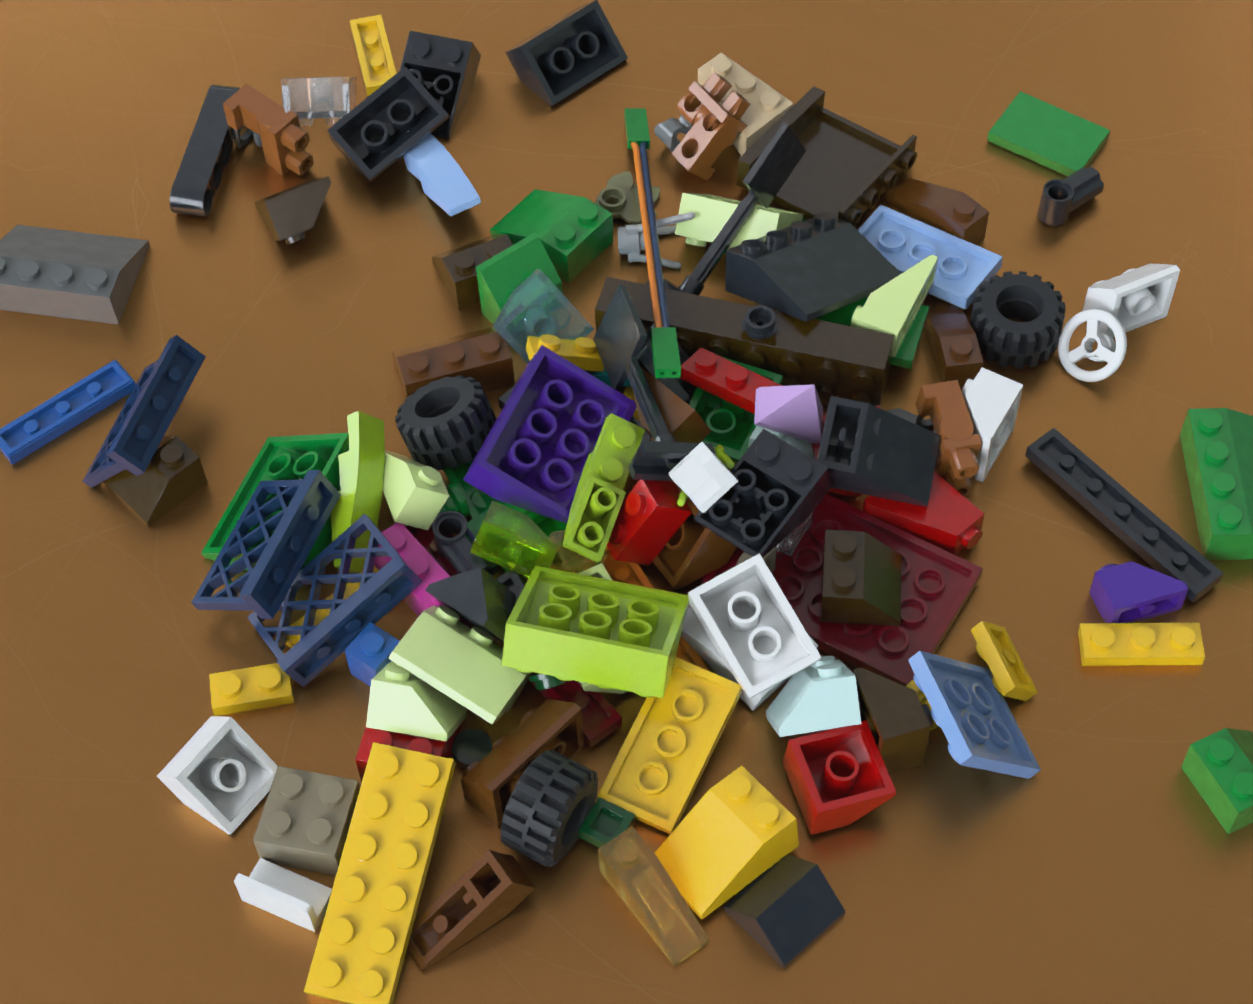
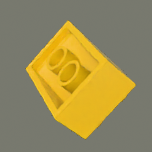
M741 765L707 791L649 858V865L701 919H704L799 846L797 819Z

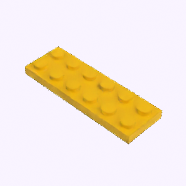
M373 742L304 992L306 994L348 1004H393L456 765L454 759Z

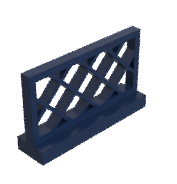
M178 335L169 339L159 359L144 368L82 482L92 488L125 469L136 476L145 472L206 357Z
M308 470L304 479L260 481L191 603L197 610L255 611L261 619H274L341 494L320 470ZM269 494H277V496L264 504ZM282 507V511L271 517L269 520L266 519L267 516H269L274 511ZM260 523V526L247 534L251 527ZM265 537L264 542L251 551L249 550V547ZM241 553L243 554L241 558L229 565L233 558ZM246 568L248 569L247 573L232 582L233 577ZM225 584L224 589L212 596L214 590Z
M364 514L299 571L278 611H282L279 627H266L263 623L265 619H261L255 611L247 618L278 659L277 663L282 670L304 687L341 655L369 622L375 625L423 581L405 562L374 522ZM368 529L371 533L368 548L354 549L356 539ZM390 556L392 558L377 573H373L376 557ZM366 557L363 573L349 574L352 558ZM333 559H341L339 573L325 575L327 564ZM361 582L357 591L349 598L343 599L346 583ZM336 583L333 600H319L322 584ZM312 585L308 601H295L297 591L301 587ZM317 609H330V614L318 625L313 626ZM293 610H306L303 626H289ZM287 635H301L300 641L285 653L284 648Z

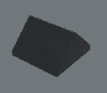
M482 567L428 585L425 590L427 593L446 607L455 611L464 620L485 630L494 638L504 643L505 626L517 602L516 595Z
M789 854L761 874L724 907V910L783 969L845 915V909L819 866Z

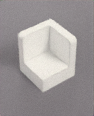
M703 442L696 446L669 472L671 479L690 497L702 513L707 511L738 482L729 469Z

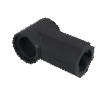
M1090 166L1089 168H1081L1063 180L1053 179L1045 183L1038 208V218L1043 223L1051 226L1064 224L1068 220L1071 211L1102 193L1104 183L1100 178V173Z
M445 511L435 518L433 534L436 549L443 558L449 560L458 574L478 567H482L492 576L498 572L497 565L469 530L467 520L461 513ZM450 533L458 534L457 536L452 538L445 537Z

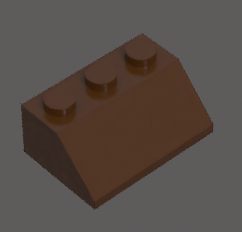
M497 326L392 352L406 398L415 393L420 387L449 376L472 377L476 382H480L484 392L515 385L512 356L503 330Z
M689 496L686 502L692 513L653 560V563L673 589H681L727 564L737 549L736 546L694 520V517L700 510Z
M547 699L539 708L533 707L523 717L521 724L513 732L502 735L495 742L492 751L481 761H474L467 767L461 779L464 798L497 828H500L505 808L518 780L527 767L540 754L551 749L572 760L585 748L582 708L576 703Z

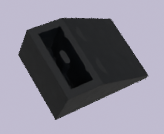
M410 31L400 70L406 66L448 113L449 118L434 129L431 134L450 139L474 86L481 54L473 42Z
M830 396L817 461L828 467L831 488L927 507L941 435L869 403Z
M763 429L730 471L738 482L707 511L703 513L699 511L694 520L748 555L754 557L760 553L763 558L811 515L830 490L831 484L828 467Z

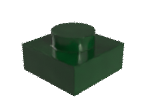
M598 797L578 830L579 838L616 856L636 822L635 814Z

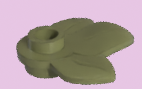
M626 171L614 175L608 180L607 187L599 193L596 198V204L612 213L613 219L621 218L628 223L641 224L638 187L634 185L631 173ZM651 186L653 203L655 205L659 199L660 188Z

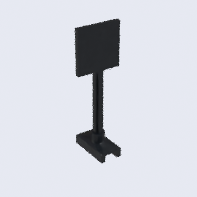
M785 122L781 124L742 181L749 189L748 195L739 203L691 275H687L679 287L664 279L665 289L700 295L705 287L703 284L753 213L757 202L766 209L807 151L789 124Z
M619 284L593 340L613 389L621 391L628 377L654 441H641L628 469L632 479L673 481L669 476V472L700 443L677 442L675 437L669 433L638 362V355L648 337L626 285ZM705 444L716 455L712 444Z

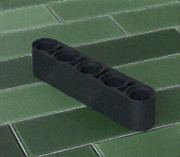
M210 86L170 192V208L173 213L209 216L236 143L234 130L227 125L223 103L236 93L240 87Z

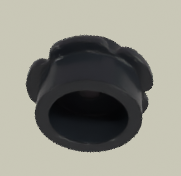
M756 305L746 312L741 326L750 338L762 340L776 334L778 319L771 308L764 305Z

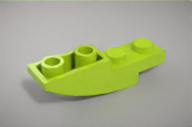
M612 413L606 417L594 451L588 455L575 492L566 525L563 547L597 563L601 561L626 494L623 489L630 473L628 467L641 443L645 429Z

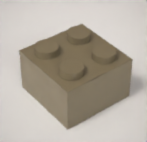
M278 766L253 839L259 857L279 866L336 876L360 791L358 780Z

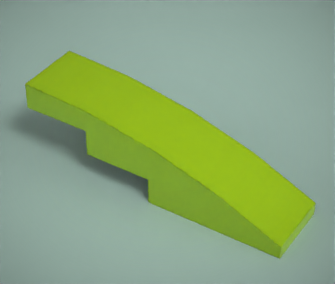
M361 411L347 415L350 451L338 455L341 491L338 492L341 495L331 512L332 542L364 514L376 526L378 525L385 463L384 420ZM368 529L356 539L354 549L368 548V541L371 535ZM366 557L352 558L349 572L360 573L364 568ZM334 559V567L339 569L341 559Z

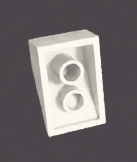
M760 553L688 592L689 606L707 637L749 699L822 659Z

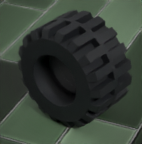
M1012 271L1004 272L1003 277L998 275L990 277L989 283L984 282L980 286L979 292H976L974 297L970 325L976 333L981 354H986V360L991 363L997 361L999 366L1007 368V365H1014V369H1022L1023 365H1028L1031 368L1037 366L1038 360L1042 362L1048 360L1050 353L1056 351L1066 307L1065 302H1061L1063 296L1060 291H1053L1054 285L1051 282L1047 281L1044 283L1041 281L1042 277L1036 274L1032 277L1028 276L1027 272L1019 271V274H1013ZM1007 318H1019L1027 322H1015Z
M459 375L456 377H444L420 387L415 393L404 400L405 403L398 408V414L395 416L396 426L412 458L436 470L457 467L459 464L472 460L478 454L497 420L480 382H476L472 377L465 378V376Z
M551 749L544 751L524 771L508 800L502 819L501 842L505 846L546 867H553L570 852L579 839L578 830L596 801L598 774Z

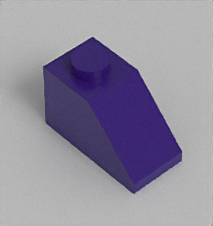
M1131 561L1120 565L1108 564L1096 571L1089 593L1105 623H1137L1181 610L1188 587L1183 581Z

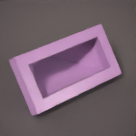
M814 384L770 386L756 389L754 425L817 445L821 443L823 406Z

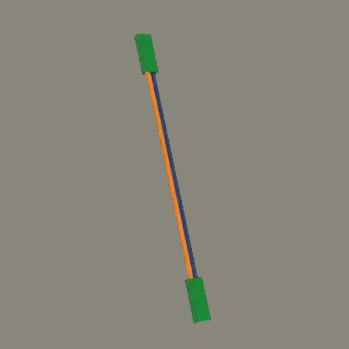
M624 108L628 149H633L654 316L655 328H651L650 337L655 378H680L681 364L676 327H670L647 158L646 149H650V135L646 108Z

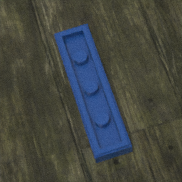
M116 359L2 427L0 429V451L12 465L131 393L136 385L135 381Z

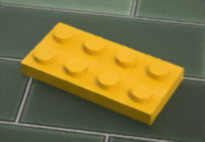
M675 657L664 697H646L597 795V799L600 797L635 814L637 820L671 834L677 827L743 691L741 686L736 682Z

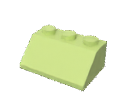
M682 193L678 215L693 212L695 213V218L677 223L675 235L686 237L685 243L706 247L707 242L713 243L741 201L710 194ZM756 204L753 213L728 249L741 245L744 240L763 237L769 231L787 228L793 222L802 221L803 214L772 207L766 209Z
M431 606L424 610L394 648L389 659L489 723H495L512 708L527 683L528 676L532 673H523L515 668L502 666L503 648L493 643L494 638L491 634L479 627L469 628L458 621L460 616L455 611L446 606Z

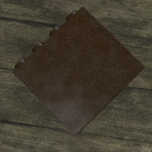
M814 86L738 159L736 185L749 191L742 181L781 124L785 122L790 125L807 151L771 203L786 211L803 214V219L805 220L814 218V215L817 213H832L837 219L849 222L855 227L860 221L862 214L868 208L872 209L875 207L880 195L886 189L890 190L894 187L901 173L912 168L917 158V152H915L917 136L912 135L900 146L823 108L825 91Z

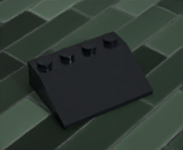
M821 212L815 214L814 218L793 222L787 228L769 231L765 236L757 239L744 240L741 245L726 250L725 291L808 322L868 297L870 293L901 273L851 223L837 219L832 213Z

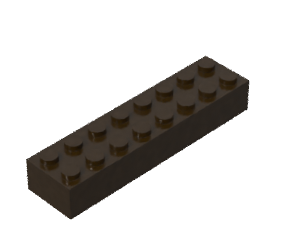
M607 277L595 307L596 332L619 284L626 285L644 329L647 331L654 324L650 285ZM665 289L670 327H676L677 342L689 357L700 348H704L718 356L783 375V386L814 384L821 404L829 405L830 396L869 403L873 406L882 405L888 383L894 335L817 319L806 322L785 313L774 311L778 319L776 334L770 338L755 340L750 338L741 326L746 312L753 306Z

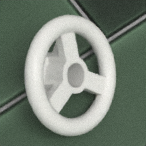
M1089 309L1074 315L1063 327L1058 341V354L1063 367L1071 376L1085 382H1096L1111 376L1122 364L1127 351V337L1122 324L1111 313L1100 309ZM1087 321V333L1081 342V346L1069 352V342L1073 332L1079 325ZM1100 321L1106 323L1112 329L1116 345L1110 335L1100 332ZM1097 341L1098 347L1096 351L1093 352V343ZM1084 357L1093 361L1108 363L1096 371H1086L1075 365L1076 362Z

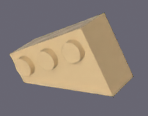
M721 52L698 69V83L704 85L715 72L732 85L722 98L723 101L734 90L751 104L740 118L747 127L742 133L737 132V136L731 144L736 147L742 156L794 106V103Z

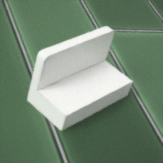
M262 858L259 859L249 877L238 873L234 880L242 901L315 933L325 917L332 889Z

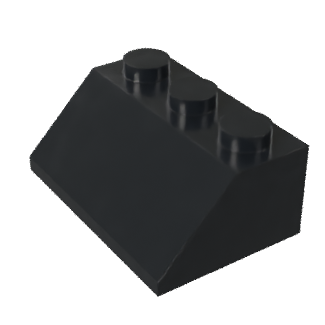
M597 0L576 8L505 52L521 82L550 106L558 103L628 59Z
M405 66L331 126L327 132L333 144L351 165L368 180L372 181L447 120L449 115Z

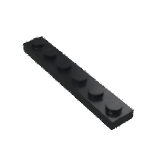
M1052 428L1027 447L1025 456L1157 572L1185 582L1188 587L1186 597L1193 603L1221 581L1223 572L1055 428Z

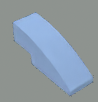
M431 133L403 155L407 170L421 181L424 193L450 216L481 203L478 193L463 170Z

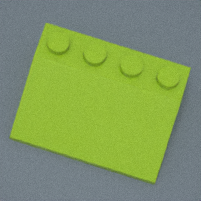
M535 565L506 622L502 666L515 668L523 673L535 672L555 676L562 681L575 680L595 684L602 689L614 688L634 692L642 697L654 696L663 698L671 677L689 607L688 595Z

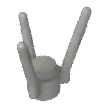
M690 212L656 220L658 235L675 233L676 225L672 224L694 219L695 213ZM642 223L618 227L619 255H628V262L647 263L646 255L641 254V250H645ZM661 258V264L664 267L675 269L682 267L680 262Z

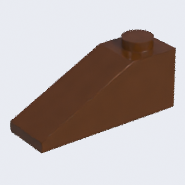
M909 178L886 195V201L906 216L975 245H978L985 239L989 211L964 192Z
M947 301L922 304L929 306L925 326L939 381L958 380L962 391L966 381L969 378L974 380L983 367V359L976 333L961 307Z
M641 367L669 433L675 437L677 442L700 443L711 432L695 409ZM634 394L641 426L650 435L647 441H654Z
M488 850L414 921L407 949L420 968L426 970L506 917L536 887L513 856Z

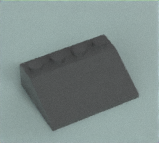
M16 225L0 240V310L119 325L150 246L149 241Z

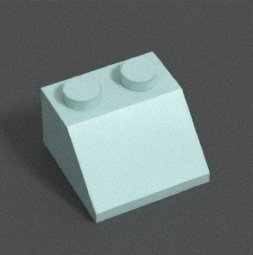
M821 656L822 659L794 674L766 710L767 720L779 737L862 724L856 677L840 659L835 660L834 656Z

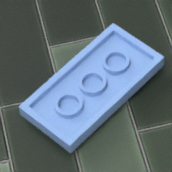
M880 205L858 229L901 274L928 256H937L935 279L928 293L965 310L973 302L980 286L984 282L989 283L990 277L994 276L1002 267L1003 256L883 205Z

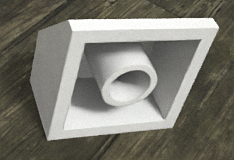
M1150 263L1137 269H1129L1122 275L1109 280L1098 281L1091 287H1088L1083 311L1100 309L1111 313L1120 321L1125 333L1164 318L1169 311L1180 269L1177 265ZM1100 321V332L1108 334L1112 338L1115 337L1112 329L1106 323Z
M983 367L974 380L969 378L962 389V394L973 423L974 431L972 435L979 434L982 441L977 456L979 470L974 475L975 479L982 483L1014 430L1023 384Z
M211 716L157 777L186 806L225 833L231 835L270 791L278 765L232 717Z

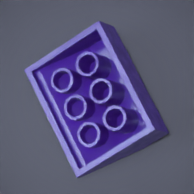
M541 345L527 364L463 480L498 501L567 523L588 455L594 451L606 417L612 413L630 422L637 408L636 402Z

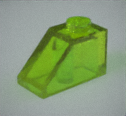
M492 501L470 553L530 577L535 565L550 568L558 547L529 516Z

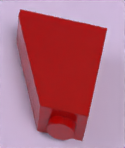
M936 472L933 475L927 507L870 495L863 501L862 511L954 555L964 548L971 549L983 535L981 529L985 514Z

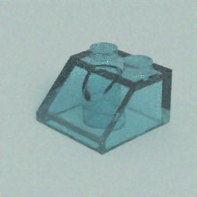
M539 268L511 293L493 325L496 331L527 364L530 361L526 352L528 336L540 337L543 334H550L560 339L575 340L578 337H587L595 330Z

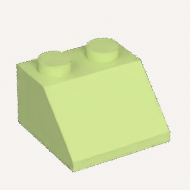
M391 661L371 680L366 727L447 741L465 720L467 710L463 705Z

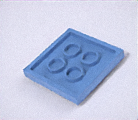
M923 651L917 652L908 659L915 674L913 677L914 682L925 694L932 708L930 711L935 723L942 728L949 742V753L956 762L963 766L1027 779L1041 771L1003 695L995 688L992 682L993 676L988 668Z

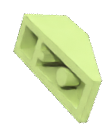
M934 255L928 256L870 293L864 306H857L852 317L851 326L894 335L891 356L895 357L934 282L938 257Z
M385 450L383 492L394 522L429 530L449 497L440 472L404 455Z

